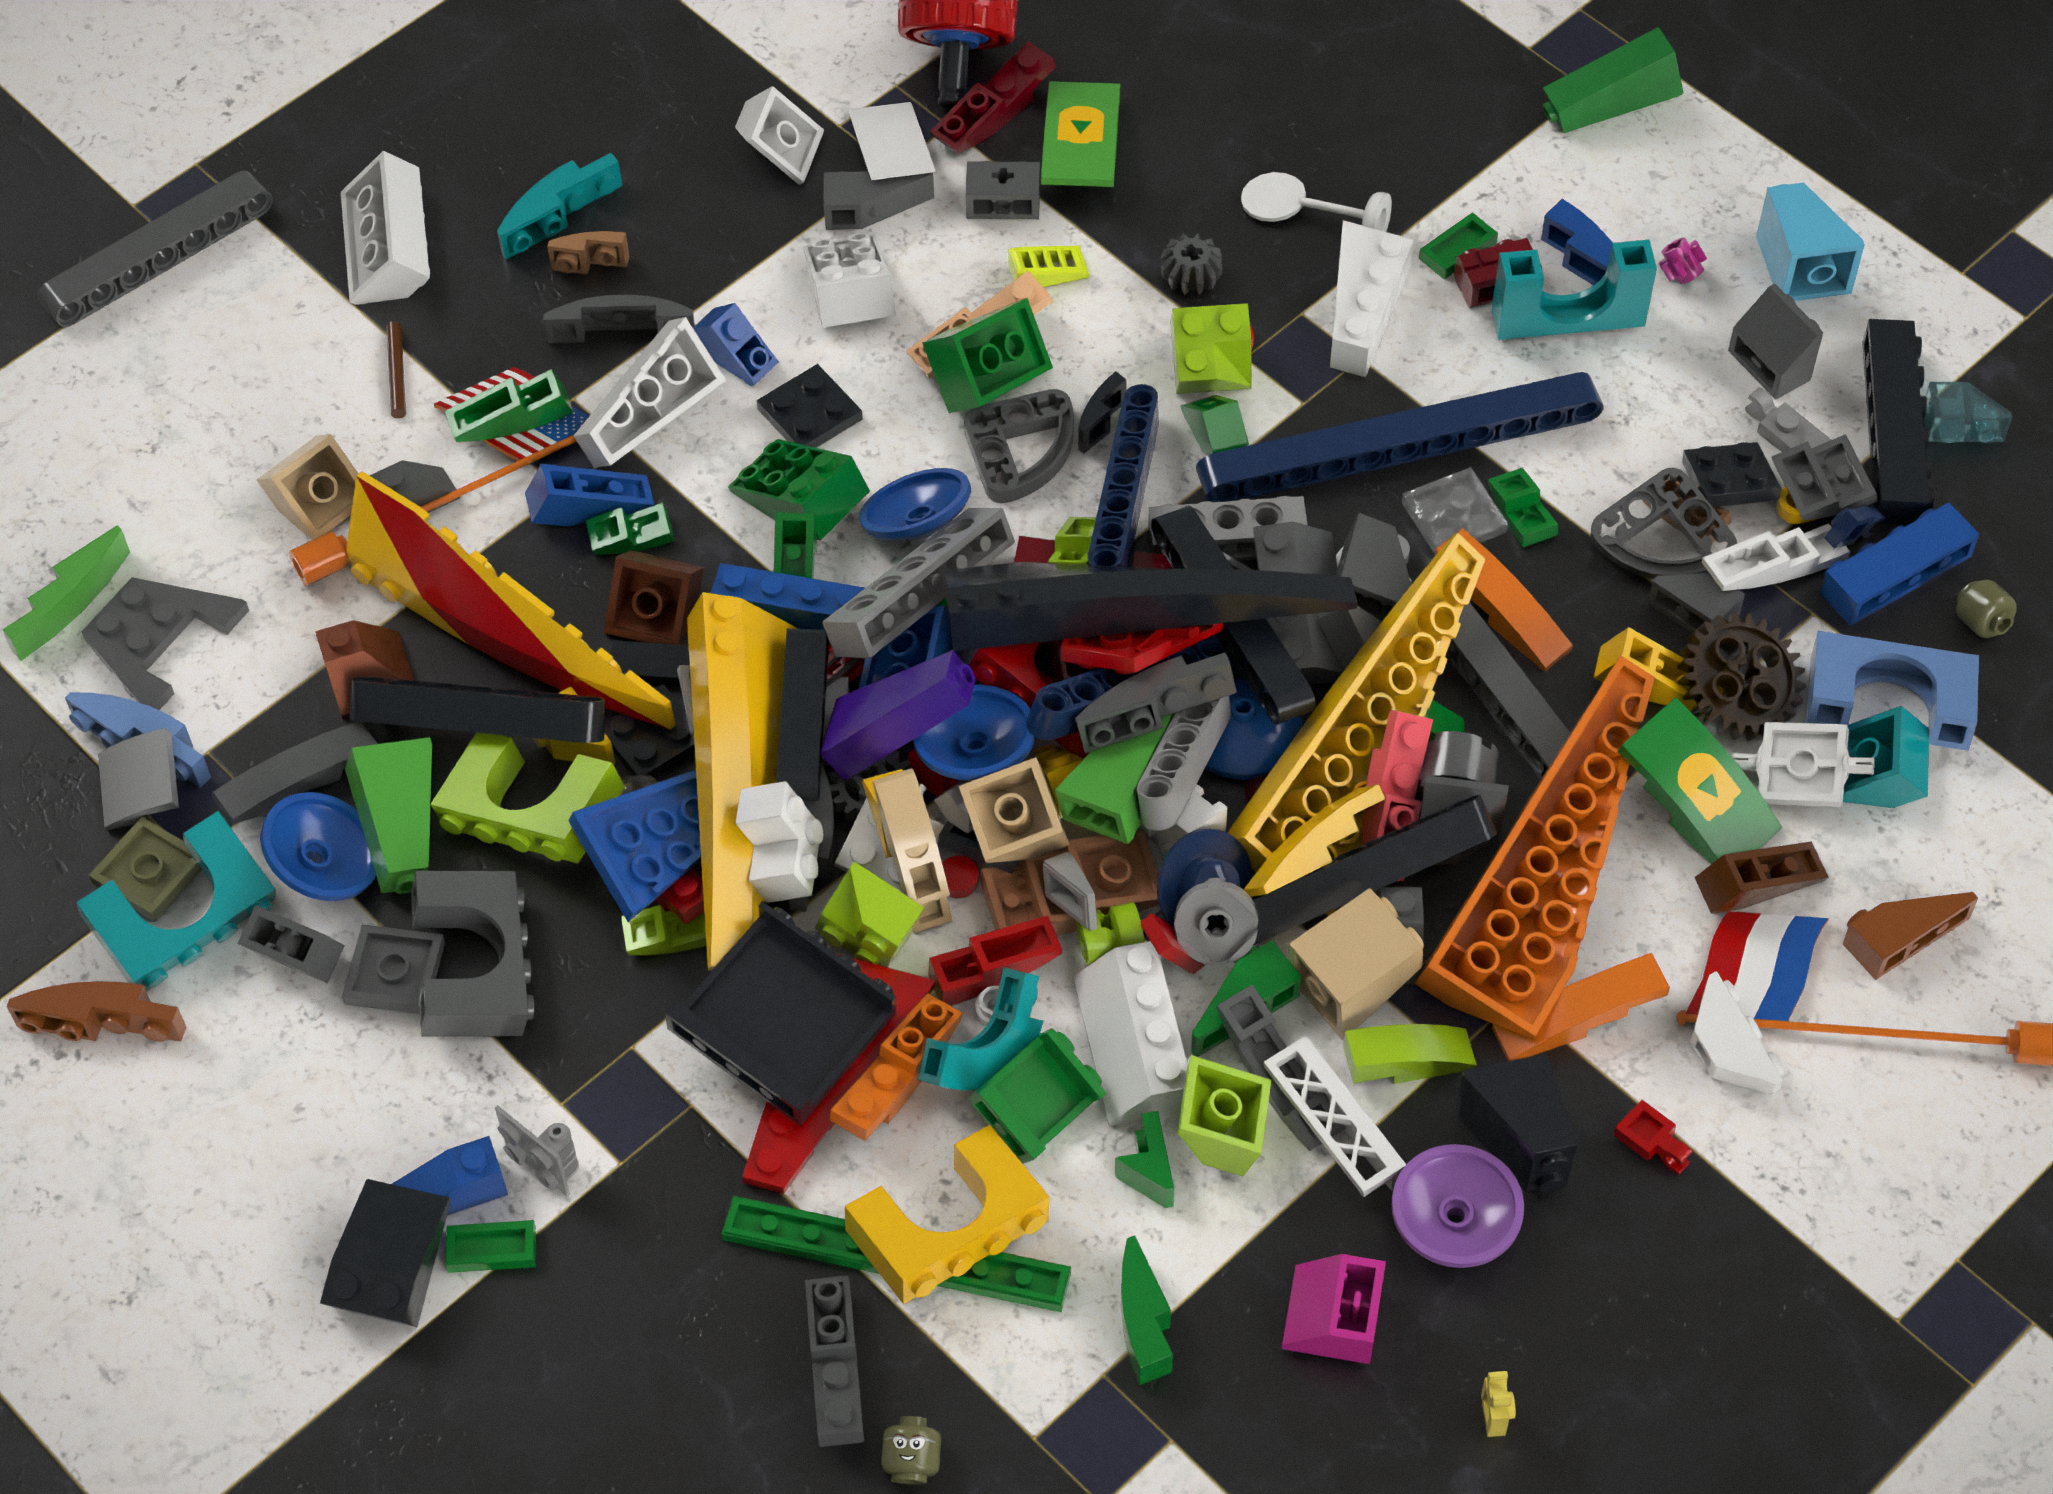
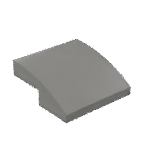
M167 728L126 739L98 754L104 828L106 830L134 825L141 817L146 819L148 814L179 808L172 733Z

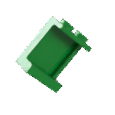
M1053 1028L1036 1036L966 1098L984 1121L992 1126L1022 1164L1036 1159L1046 1150V1144L1093 1102L1100 1100L1106 1095L1105 1090L1101 1087L1102 1080L1092 1067L1083 1065L1073 1053L1075 1048L1072 1042L1063 1033L1056 1032Z

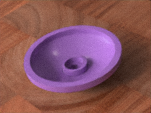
M1450 1144L1430 1148L1418 1154L1406 1164L1394 1185L1392 1215L1401 1237L1419 1255L1443 1266L1466 1268L1479 1266L1496 1259L1513 1244L1523 1221L1524 1199L1517 1179L1501 1160L1476 1147ZM1458 1215L1463 1221L1454 1223L1448 1219V1216Z

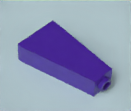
M952 650L836 698L820 754L843 780L851 778L969 706L976 681L972 669L969 665L963 663Z

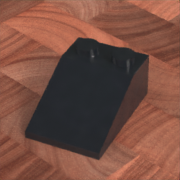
M366 1179L332 1257L320 1304L418 1327L452 1198Z

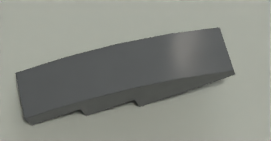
M357 721L286 749L250 768L213 791L212 798L232 825L268 814L272 807L285 797L297 793H305L308 790L340 781L351 748L378 743L362 722Z

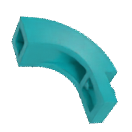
M1003 968L993 1014L986 1027L973 1039L961 1043H949L927 1038L918 1080L956 1090H976L1040 1034L1044 1021L1030 1017L1032 1006L1035 1004L1038 996L1037 985L1039 976Z

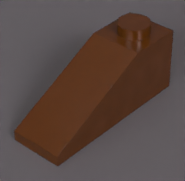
M1812 841L1724 854L1694 878L1710 913L1715 914L1743 909L1823 882L1829 877Z

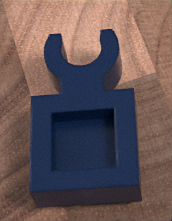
M1867 505L1854 509L1845 508L1831 521L1833 527L1824 538L1834 549L1851 545L1860 536L1863 538L1871 536L1873 534L1871 528L1875 524L1883 522L1886 518L1875 506L1871 508Z

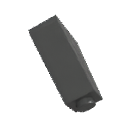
M1358 513L1346 536L1335 576L1351 577L1357 606L1381 621L1384 620L1409 589L1411 582L1396 527Z

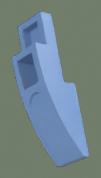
M70 692L65 697L71 712L69 715L71 722L82 732L87 733L90 730L97 735L99 741L106 748L144 733L167 728L172 733L176 778L182 782L189 780L199 788L211 778L203 755L192 749L193 744L185 724L151 706L113 695Z

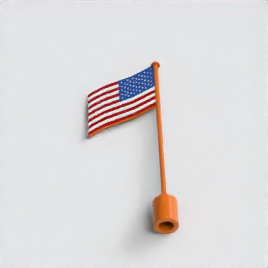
M512 367L434 403V408L445 412L511 377L518 386L535 377L523 370ZM572 407L574 413L549 424L505 437L483 440L489 446L517 462L421 506V508L426 512L433 510L577 442L574 434L589 418V415ZM332 531L289 551L291 563L305 586L349 566V557L346 551L347 540L343 535L337 537Z

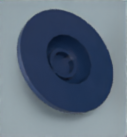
M1210 828L1198 829L1181 837L1166 854L1158 874L1157 899L1164 919L1174 929L1176 907L1182 896L1192 887L1204 883L1210 878H1220L1224 882L1233 883L1244 890L1253 878L1251 862L1246 850L1229 833ZM1210 915L1208 917L1209 924L1207 929L1211 931L1216 927L1221 930L1225 929L1220 915Z

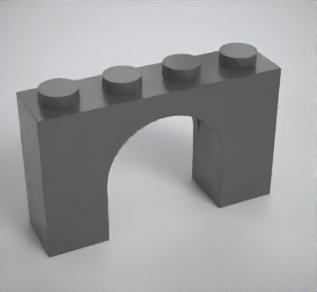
M416 871L411 889L413 928H462L473 931L489 941L499 959V964L496 968L480 977L469 979H424L419 996L421 1037L523 1036L527 1020H533L534 997L533 995H527L526 984L530 983L531 963L529 958H523V948L527 946L528 930L526 923H520L519 912H523L524 889L523 887H517L516 872Z

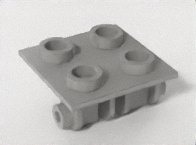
M497 1105L495 1107L499 1121L497 1129L504 1138L505 1146L503 1149L506 1154L518 1165H522L525 1162L534 1169V1175L547 1189L553 1190L556 1187L568 1197L570 1191L567 1181L579 1168L569 1127L563 1123H554L539 1137H536Z

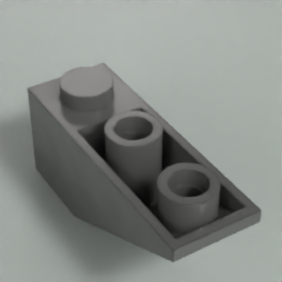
M868 171L825 172L823 206L826 230L863 229L933 199V173L871 180Z

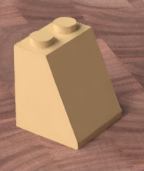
M1371 888L1289 943L1290 963L1301 976L1300 991L1342 1041L1344 1040L1346 1030L1357 1029L1423 967L1424 943L1421 937L1412 927L1405 928L1397 919L1398 914L1391 902L1385 897L1380 899Z

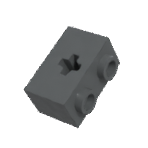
M967 161V219H1039L1040 162Z
M256 905L237 943L263 957L325 983H328L345 947L342 943L321 932Z

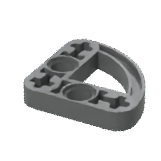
M1058 389L1044 390L972 408L965 414V437L985 493L989 499L997 503H1008L1028 496L1046 485L1063 467L1070 454L1074 439V412L1067 393ZM1050 405H1055L1056 409H1060V410H1058V411H1053V409H1052L1051 407H1048V406H1050ZM1034 409H1037V415L1039 416H1034ZM1017 411L1023 412L1028 416L1022 422H1013L1008 419L1010 413ZM1001 417V425H998V419L996 418ZM982 422L986 428L980 429L976 423ZM1058 427L1055 440L1047 453L1032 467L1018 474L1006 439ZM996 449L1002 455L995 460H988L982 457L981 454L985 450ZM1001 472L1003 482L1008 486L1001 487L999 483H996V473Z
M1666 468L1601 512L1593 520L1590 531L1594 545L1610 561L1628 572L1653 580L1657 576L1709 573L1702 564V558L1713 554L1710 551L1713 544L1712 540L1705 534L1712 525H1715L1716 528L1712 529L1711 535L1718 543L1726 541L1728 543L1726 548L1737 544V539L1733 532L1687 474L1678 468ZM1665 480H1668L1670 483L1677 481L1680 483L1678 493L1683 500L1688 495H1691L1692 498L1685 500L1676 509L1674 506L1678 505L1679 498L1673 491H1668L1667 493L1663 491ZM1636 500L1646 501L1651 507V513L1645 518H1636L1631 515L1629 505ZM1699 508L1705 512L1706 521L1700 526L1689 525L1684 519V513L1688 509ZM1621 512L1625 522L1616 528L1615 538L1612 539L1609 535L1601 537V525L1605 523L1607 527L1614 526L1620 519V515L1617 513ZM1668 513L1701 556L1677 561L1659 560L1636 553L1623 544ZM1626 523L1630 525L1631 528L1627 529ZM1705 534L1702 539H1699L1698 536Z

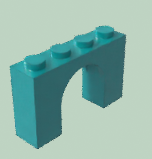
M1650 239L1612 243L1607 271L1602 279L1594 286L1570 295H1553L1542 291L1544 276L1537 250L1500 253L1491 309L1497 339L1504 340L1645 327L1657 271Z
M219 811L183 833L185 847L206 874L214 890L211 906L197 922L181 929L155 927L144 921L136 913L113 880H110L76 902L79 915L128 983L144 985L147 990L156 987L168 977L166 972L179 963L182 966L189 965L203 954L202 948L212 941L216 940L217 943H221L233 936L239 929L237 925L250 917L255 905L268 911L272 909L273 904L271 902L275 900L276 889Z

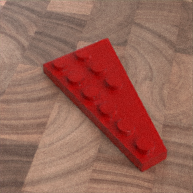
M852 958L860 966L862 973L872 980L875 978L881 979L892 988L894 996H896V1014L801 1126L766 1102L742 1176V1183L782 1194L786 1192L814 1154V1149L828 1130L830 1131L835 1123L830 1121L831 1109L879 1057L881 1044L927 993L931 994L936 987V980Z

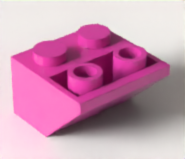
M1339 1254L1296 1265L1282 1349L1370 1364L1386 1261Z

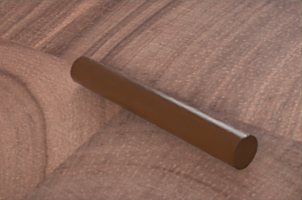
M390 322L386 325L391 416L403 418L406 416L402 330L400 323Z

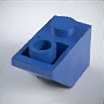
M736 303L713 308L693 327L714 362L750 386L759 382L779 363Z

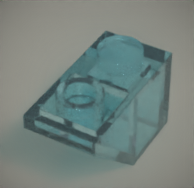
M1929 382L1925 395L1927 398V410L1924 418L1925 426L1929 427V441H1942L1945 443H1993L2005 441L2012 421V414L2009 410L1969 382Z

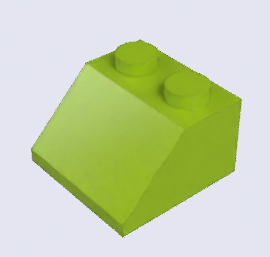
M1193 1055L1189 1057L1177 1133L1203 1165L1243 1177L1262 1154L1271 1080Z

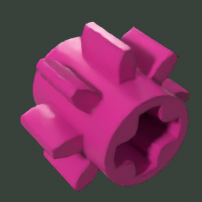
M1679 238L1668 244L1661 252L1665 259L1658 264L1669 282L1677 278L1680 284H1686L1696 279L1704 271L1701 262L1707 260V257L1696 240L1689 244L1686 238Z

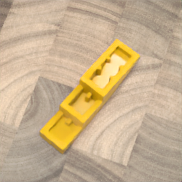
M1379 784L1354 790L1326 806L1301 825L1266 859L1244 888V891L1250 897L1266 895L1333 862L1326 846L1359 831L1353 815L1385 800Z

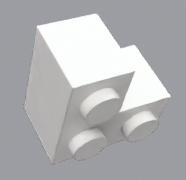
M786 781L741 789L735 824L754 845L749 882L767 903L812 896L814 878L818 875L819 844L823 841V828L820 821L815 819L804 805L801 797L796 795Z

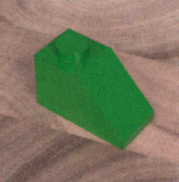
M1212 395L1180 405L1182 413L1203 453L1210 455L1249 445L1237 400Z

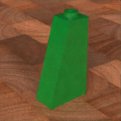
M1659 27L1543 87L1546 103L1542 104V108L1551 124L1557 122L1563 133H1567L1676 98L1684 94L1675 51Z

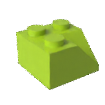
M1248 303L1173 308L1170 328L1176 394L1251 389V331Z
M854 861L822 911L815 929L820 932L821 937L827 943L835 947L842 946L854 954L855 959L889 967L910 937L924 907Z

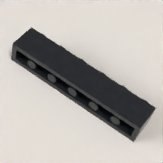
M1869 319L1862 341L1871 475L1872 486L1877 493L1878 499L1874 506L1886 518L1883 522L1877 524L1909 525L1915 522L1922 513L1934 506V488L1928 487L1927 481L1931 477L1932 459L1930 456H1925V449H1927L1929 444V427L1923 426V419L1926 416L1927 398L1920 394V389H1922L1924 384V366H1918V359H1920L1922 351L1921 336H1916L1915 321Z

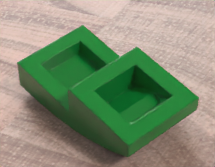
M1523 468L1488 479V486L1506 523L1522 547L1558 536V523L1540 502V489Z
M663 503L626 515L621 507L586 520L592 551L595 555L621 554L630 550L640 551L675 541L668 510Z

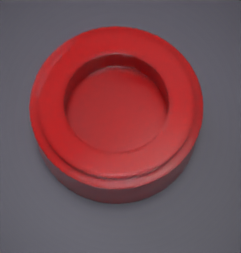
M952 856L942 862L950 893L949 897L964 898L971 895L977 889L979 872L977 865L971 859L964 856Z

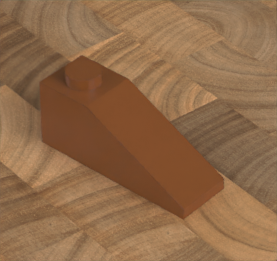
M1974 892L1885 902L1877 905L1870 911L1862 909L1847 922L1848 930L1843 946L1877 980L1969 920L1978 897Z

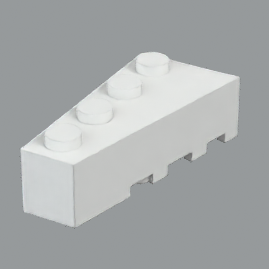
M686 317L669 320L574 434V438L594 468L612 465L726 381Z

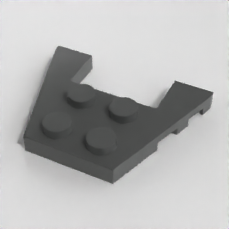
M132 577L81 632L87 644L110 672H113L121 681L124 689L131 697H134L139 703L160 710L175 693L171 684L147 671L195 618L228 635L249 612L247 602L242 599Z

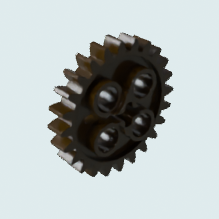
M1732 612L1725 619L1721 615H1717L1710 623L1704 622L1697 628L1698 632L1695 631L1687 638L1689 644L1680 651V654L1686 659L1677 665V669L1687 673L1678 680V684L1689 686L1690 689L1682 697L1683 700L1694 699L1696 702L1691 713L1696 714L1703 711L1706 715L1702 724L1706 726L1712 721L1716 722V734L1718 735L1727 728H1730L1732 740H1736L1743 732L1748 741L1753 740L1758 734L1763 738L1765 722L1786 723V721H1789L1797 714L1794 708L1803 703V699L1798 693L1806 688L1805 683L1796 680L1806 671L1805 668L1794 666L1793 662L1801 655L1800 653L1788 652L1787 648L1792 643L1791 638L1781 642L1778 639L1781 628L1777 627L1771 632L1767 631V619L1765 618L1754 625L1751 613L1746 614L1740 621L1736 612ZM1719 648L1727 652L1729 660L1721 655ZM1757 656L1765 661L1767 668L1759 663ZM1716 685L1724 689L1726 697L1718 692ZM1754 693L1762 697L1764 705L1756 700Z

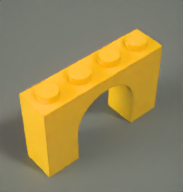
M991 1125L954 1144V1170L983 1206L980 1215L969 1225L949 1232H935L923 1229L906 1217L882 1185L845 1205L846 1232L903 1305L916 1297L922 1298L927 1296L938 1284L948 1278L965 1274L974 1263L988 1255L1001 1253L1012 1241L1025 1234L1030 1235L1037 1232L1049 1220L1050 1196Z

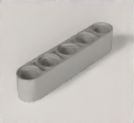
M1229 695L1175 713L1137 785L1141 821L1147 829L1165 830L1174 826L1178 821L1231 718Z

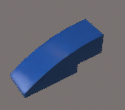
M1562 198L1545 214L1541 240L1564 253L1562 267L1590 284L1595 285L1607 271L1613 242L1589 217Z

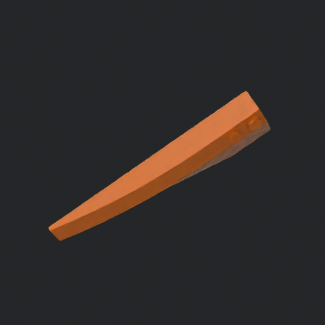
M1620 655L1518 815L1414 984L1452 1008L1534 1039L1576 968L1578 950L1587 928V917L1591 904L1594 902L1598 877L1605 862L1619 811L1618 804L1628 778L1627 771L1630 763L1618 753V750L1622 744L1639 730L1640 724L1643 722L1655 679L1654 676Z

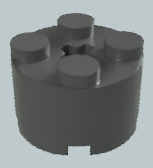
M1457 731L1437 732L1435 740L1428 741L1415 797L1422 801L1426 775L1496 784L1498 748L1494 744L1491 745V749L1482 745V737Z

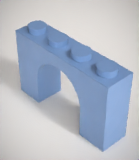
M1817 631L1810 659L1806 723L1845 724L1848 726L1854 705L1855 690L1864 684L1872 682H1890L1912 690L1925 702L1929 712V745L1969 751L1978 716L1979 655Z

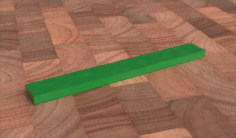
M738 1196L732 1197L721 1233L722 1241L878 1273L846 1232L845 1219ZM1001 1252L997 1255H988L974 1263L965 1274L952 1276L937 1286L1062 1313L1071 1276V1266Z

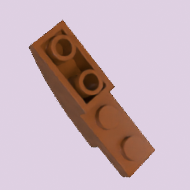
M92 981L50 986L9 999L6 1006L16 1026L21 1030L32 1034H38L41 1031L55 1033L70 1041H79L80 1039L96 1041L101 1027L115 1034H125L127 1031L143 1034L153 1041L163 1042L169 1039L181 1042L187 1028L178 1007L153 1003L150 1001L144 985L124 982Z

